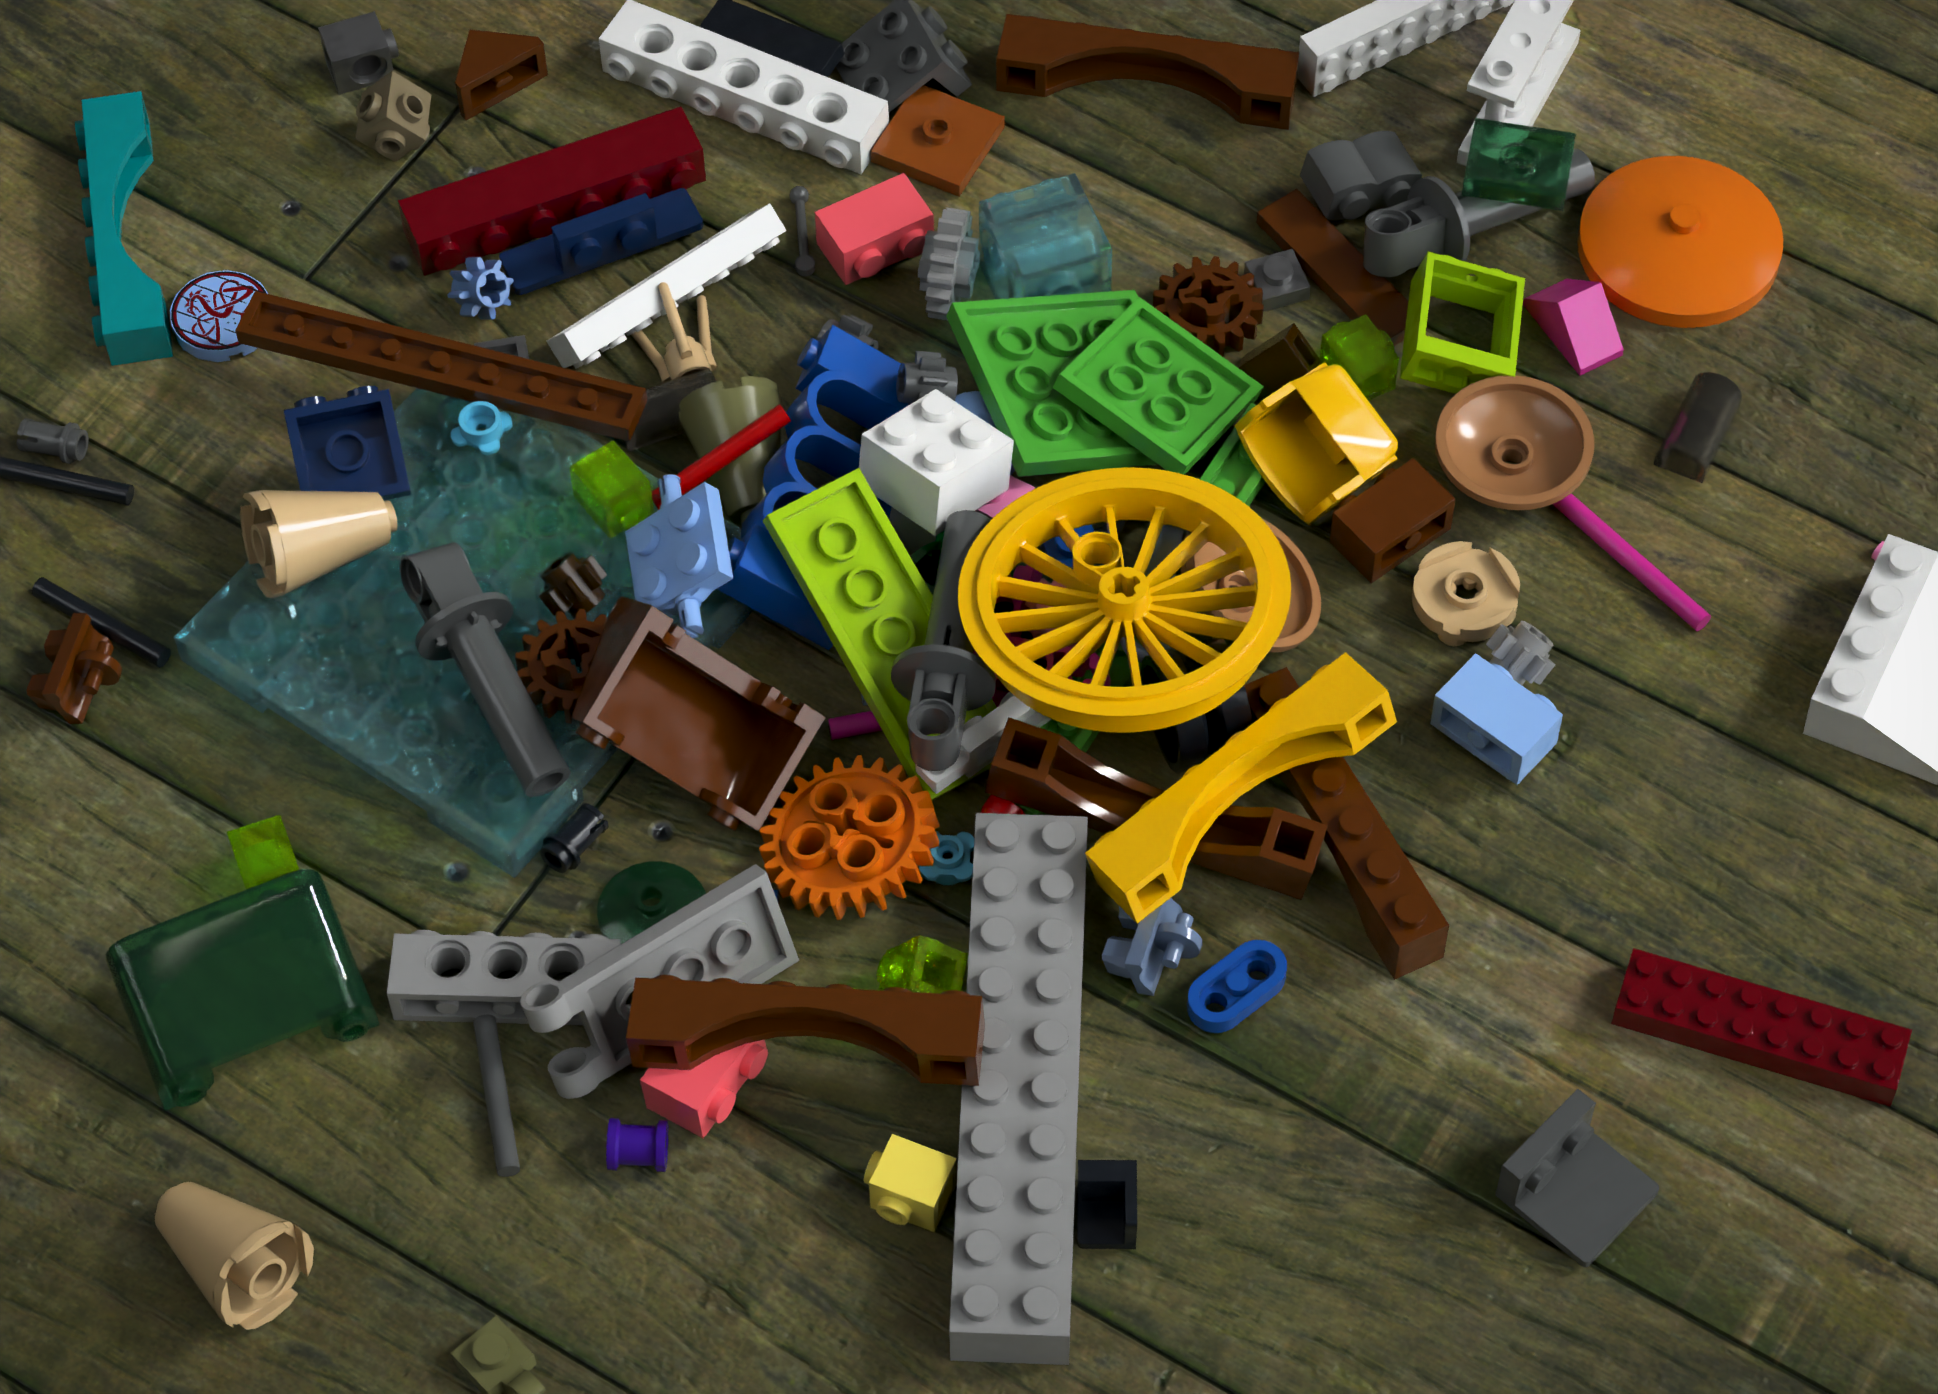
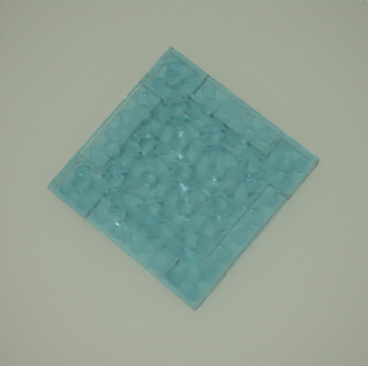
M416 388L394 411L411 495L389 500L395 509L397 517V531L391 533L390 543L283 596L275 598L266 597L256 582V579L265 578L261 565L259 563L250 565L249 561H247L174 636L181 661L261 713L269 708L426 810L431 824L515 878L543 847V839L549 833L555 834L584 801L582 789L618 748L610 743L607 744L605 750L592 745L575 734L580 724L574 720L572 723H566L564 711L558 710L549 719L544 717L542 703L536 705L571 774L555 790L537 797L527 796L454 659L427 660L421 657L417 651L415 638L425 622L415 603L411 601L403 587L399 569L400 560L404 556L450 542L458 543L463 549L470 569L483 593H503L509 598L513 606V614L510 621L497 636L517 671L515 654L516 652L524 651L523 635L529 634L537 637L538 629L536 622L540 619L547 622L550 626L557 623L556 615L553 616L538 595L545 590L543 588L545 583L541 579L540 574L560 556L572 551L578 559L582 556L585 559L592 554L607 573V576L601 580L603 584L600 586L606 595L599 604L586 613L588 621L593 622L600 614H605L608 618L620 596L635 600L625 531L658 511L648 496L651 491L658 487V478L576 428L502 409L498 410L500 412H507L511 416L512 427L501 436L499 451L492 455H484L479 449L468 445L458 447L451 440V431L459 426L458 417L461 410L472 402ZM481 428V429H478L477 431H483V430H486V428ZM724 519L727 542L729 543L733 537L741 540L742 529ZM715 589L699 607L704 632L702 635L698 634L699 637L693 639L707 648L712 645L719 650L754 609ZM568 612L565 613L568 620H574ZM679 615L671 616L674 619L672 623L680 626ZM570 659L571 664L576 667L574 659ZM576 667L577 673H582L580 667Z

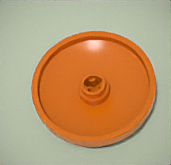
M1660 156L1639 160L1619 168L1597 185L1583 208L1577 243L1580 261L1590 281L1602 283L1609 302L1624 312L1647 322L1669 327L1696 328L1732 320L1744 314L1762 300L1773 285L1778 273L1783 252V232L1778 215L1768 198L1744 176L1723 165L1704 159L1686 156Z

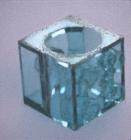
M1075 173L1057 179H1046L1030 187L1009 193H999L989 199L979 201V251H981L979 265L995 299L1111 291L1112 247Z

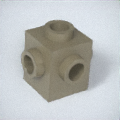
M389 72L362 92L361 100L356 109L358 117L356 140L394 162L410 151L419 149L427 140L430 132L428 119L432 94L396 72Z

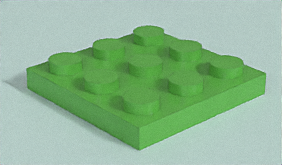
M1138 297L1059 374L1053 388L1165 470L1185 475L1244 414L1250 403H1254L1258 399L1264 386L1141 297Z

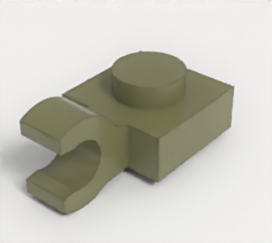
M497 1315L450 1353L453 1363L482 1394H502L504 1391L507 1394H542L546 1391L541 1382L529 1372L537 1365L534 1354Z

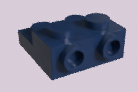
M363 386L348 391L346 398L326 401V398L322 396L308 397L294 403L295 408L284 410L300 491L378 492L383 501L411 495L389 389L378 391L376 386Z

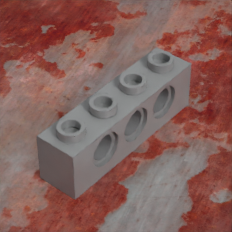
M417 930L411 934L394 933L387 987V997L393 1019L403 1021L473 1022L478 1016L493 1015L496 1018V1023L528 1024L520 1004L521 996L527 989L544 981L559 982V980H555L553 977L563 972H576L621 945L620 939H609L599 934H587L580 938H553L545 933H529L523 937L496 936L485 931H475L468 935H441L431 930ZM451 969L462 970L454 977L445 978L440 976ZM505 971L518 972V974L509 979L496 978ZM576 1014L565 1025L583 1024L579 1014Z

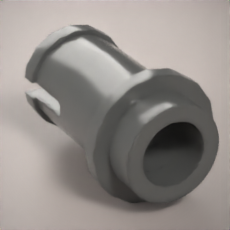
M25 418L22 420L17 432L18 435L28 436L27 440L17 439V447L20 451L58 456L62 463L71 464L74 460L81 461L88 449V433L86 430L80 429L77 423L69 422L65 426H59Z

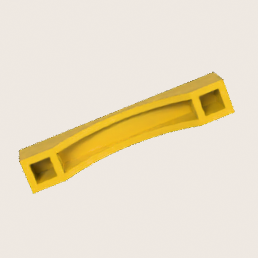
M1346 652L1331 664L1319 668L1309 681L1288 697L1275 702L1266 714L1244 731H1239L1232 735L1222 748L1201 764L1189 768L1179 781L1158 797L1145 802L1136 814L1114 831L1102 835L1095 845L1085 852L1097 884L1138 924L1181 890L1187 866L1200 840L1218 816L1241 795L1266 779L1295 766L1325 758L1355 755L1397 723L1388 690Z

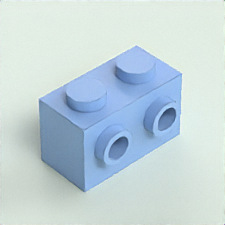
M1475 653L1435 694L1430 724L1508 780L1518 785L1557 744L1563 714L1556 709L1548 698L1540 694H1533L1513 680L1511 674L1505 668L1495 663L1491 664Z

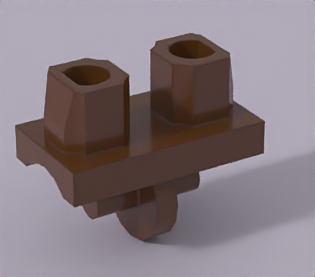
M73 613L67 629L49 631L44 648L45 656L53 663L50 673L32 675L26 691L27 695L39 708L57 710L69 724H83L93 695L97 694L100 685L109 686L119 682L122 666L116 659L111 657L114 650L112 641L93 628L90 616L87 613Z

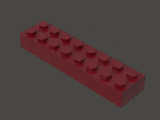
M1635 948L1632 950L1611 1024L1889 1107H1891L1898 1088L1912 1029Z

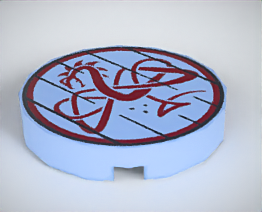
M229 270L205 273L189 281L176 294L170 308L172 331L182 349L198 359L213 362L230 361L229 356L237 355L241 352L243 356L254 352L257 349L256 347L238 343L235 330L254 292L258 291L268 294L261 282L246 273Z

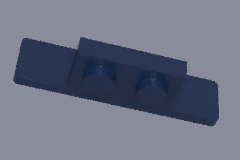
M679 188L651 199L644 193L552 226V235L500 253L499 258L502 261L501 266L507 277L514 280L511 285L515 293L523 295L703 229V220L685 188Z

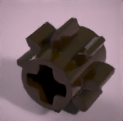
M572 551L567 552L552 562L540 574L541 579L545 583L543 586L545 590L538 597L553 616L557 612L563 611L564 614L568 612L575 619L579 609H585L586 613H588L605 597L606 594L600 586L603 584L601 580L607 576V573L592 554L585 559L583 556L578 559Z

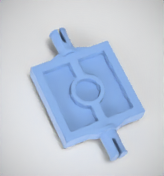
M668 474L664 475L663 479L659 478L657 481L662 504L660 509L625 531L634 596L636 601L652 605L669 617L679 615L680 627L686 630L685 633L690 637L697 638L699 637L698 634L702 635L704 632L699 608L702 602L712 591L733 579L719 489L703 482L682 496L680 478L677 475Z

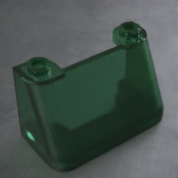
M312 869L290 872L128 935L115 942L105 954V961L164 1111L176 1106H190L201 1101L207 1095V1090L214 1083L212 1068L320 1026L326 1038L350 1042L362 1037L369 1029L380 1025L322 876L318 871Z

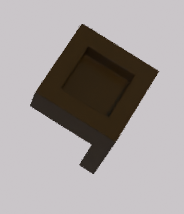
M1295 323L1247 353L1237 367L1264 386L1256 400L1260 403L1290 381L1304 376L1323 362Z

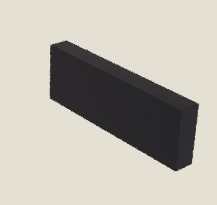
M718 0L699 26L826 77L830 76L845 54L842 44L732 0Z

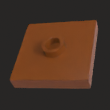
M923 85L904 100L871 149V162L900 174L905 173L910 178L960 197L1005 128V116Z

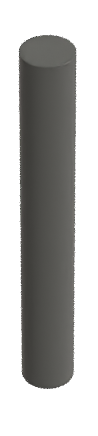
M481 1015L473 1020L496 1169L499 1176L509 1177L520 1172V1165L496 1018L493 1015Z

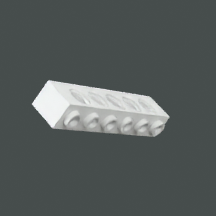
M627 0L599 37L602 69L615 79L629 81L653 91L662 98L674 99L695 108L702 114L716 116L738 125L747 132L761 134L781 142L792 150H801L826 160L834 167L846 168L862 175L871 161V149L889 124L888 101L633 0Z

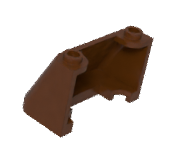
M620 596L607 618L571 716L575 722L580 724L575 734L602 750H605L608 743L614 745L712 806L707 816L723 826L736 831L741 823L759 831L826 717L805 703L800 702L799 705L792 703V700L781 694V691L775 687L762 683L685 633L686 630L672 623L674 619L652 605Z

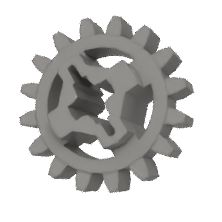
M946 207V209H943L942 219L939 218L938 230H928L926 233L923 253L919 261L918 278H920L919 290L927 291L925 300H927L926 313H928L929 318L948 321L946 315L952 302H960L961 297L970 299L973 294L981 251L978 250L979 238L972 237L973 229H971L973 216H971V211Z

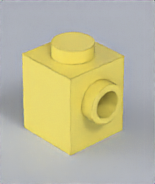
M892 1134L884 1152L876 1150L872 1154L864 1174L863 1181L869 1185L870 1208L875 1209L882 1218L891 1223L906 1225L909 1222L935 1232L957 1185V1158Z

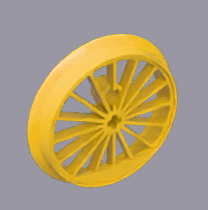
M1135 467L1107 468L1073 474L1046 483L1019 497L1002 509L979 533L966 555L958 584L959 613L968 640L982 661L996 674L1002 684L1016 698L1033 710L1058 722L1082 729L1113 733L1144 732L1171 727L1197 718L1225 702L1249 680L1260 662L1277 641L1286 622L1291 600V577L1284 551L1269 526L1248 505L1227 491L1203 480L1166 470ZM1115 521H1151L1134 568L1125 567L1122 547L1118 540ZM1100 522L1106 523L1108 533L1090 532L1081 537L1074 531L1075 528ZM1164 525H1172L1192 532L1147 576L1145 575ZM1059 536L1072 552L1073 569L1040 551L1037 547ZM1207 542L1215 544L1227 553L1171 578ZM1023 562L1067 588L1011 578L1008 575L1017 564ZM1094 564H1104L1101 566H1094ZM1239 570L1244 572L1251 584L1250 586L1191 592ZM998 597L1053 606L994 613ZM1254 606L1248 622L1195 613ZM1057 628L1016 647L1004 634ZM1185 632L1234 642L1223 653H1220ZM1134 636H1136L1167 677V681L1142 685ZM1124 637L1132 686H1104L1121 638ZM1158 640L1203 666L1184 675ZM1106 641L1091 683L1087 684L1068 679ZM1078 642L1049 671L1033 662Z

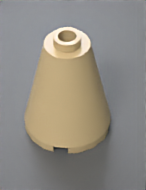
M256 490L244 493L243 498L251 504L241 506L240 510L242 535L250 565L256 563L261 565L265 578L256 579V582L263 594L269 598L283 596L388 545L391 540V533L397 531L395 509L389 500L383 501L378 492Z
M184 1182L168 1189L158 1201L155 1213L157 1229L223 1322L233 1328V1324H240L246 1330L256 1329L274 1320L291 1305L298 1295L292 1289V1286L300 1272L308 1277L313 1266V1244L309 1234L298 1225L194 1182Z

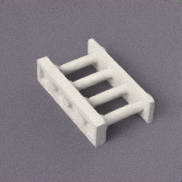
M1515 0L1467 84L1468 92L1487 98L1458 149L1457 163L1494 177H1500L1507 173L1579 42L1581 30L1562 23L1574 0Z

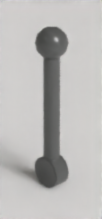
M796 186L791 189L789 194L791 202L795 204L799 256L795 260V270L798 275L806 277L812 275L815 271V260L809 255L805 203L809 199V193L805 187Z

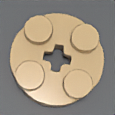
M1458 541L1447 543L1430 551L1420 562L1419 570L1414 576L1412 605L1420 621L1428 629L1437 633L1438 638L1449 646H1460L1465 642L1486 640L1492 637L1501 624L1507 627L1514 621L1520 590L1519 576L1512 563L1503 554L1490 547L1489 553L1480 549H1472V542ZM1462 584L1467 590L1476 588L1478 592L1472 599H1463L1456 595V586Z

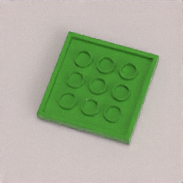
M1135 290L952 302L946 317L996 429L1014 440L1011 462L1018 477L1157 464L1053 388L1059 374L1138 298ZM1207 452L1199 460H1203Z

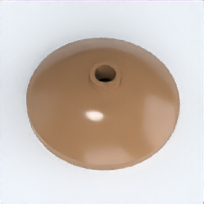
M1496 376L1468 385L1449 400L1437 422L1435 450L1438 462L1448 479L1467 496L1496 508L1531 510L1554 504L1570 495L1580 486L1588 474L1592 463L1594 434L1591 423L1583 409L1561 389L1531 377ZM1506 461H1512L1517 464H1508Z
M1264 520L1284 551L1291 577V600L1287 619L1277 641L1269 651L1276 653L1297 647L1313 633L1320 618L1321 595L1315 574L1300 549L1281 530ZM1187 530L1183 536V540L1186 537H1188L1192 532ZM1207 542L1180 568L1181 574L1227 553L1215 544ZM1239 570L1191 592L1250 586L1251 584L1244 572ZM1254 606L1199 613L1248 622Z

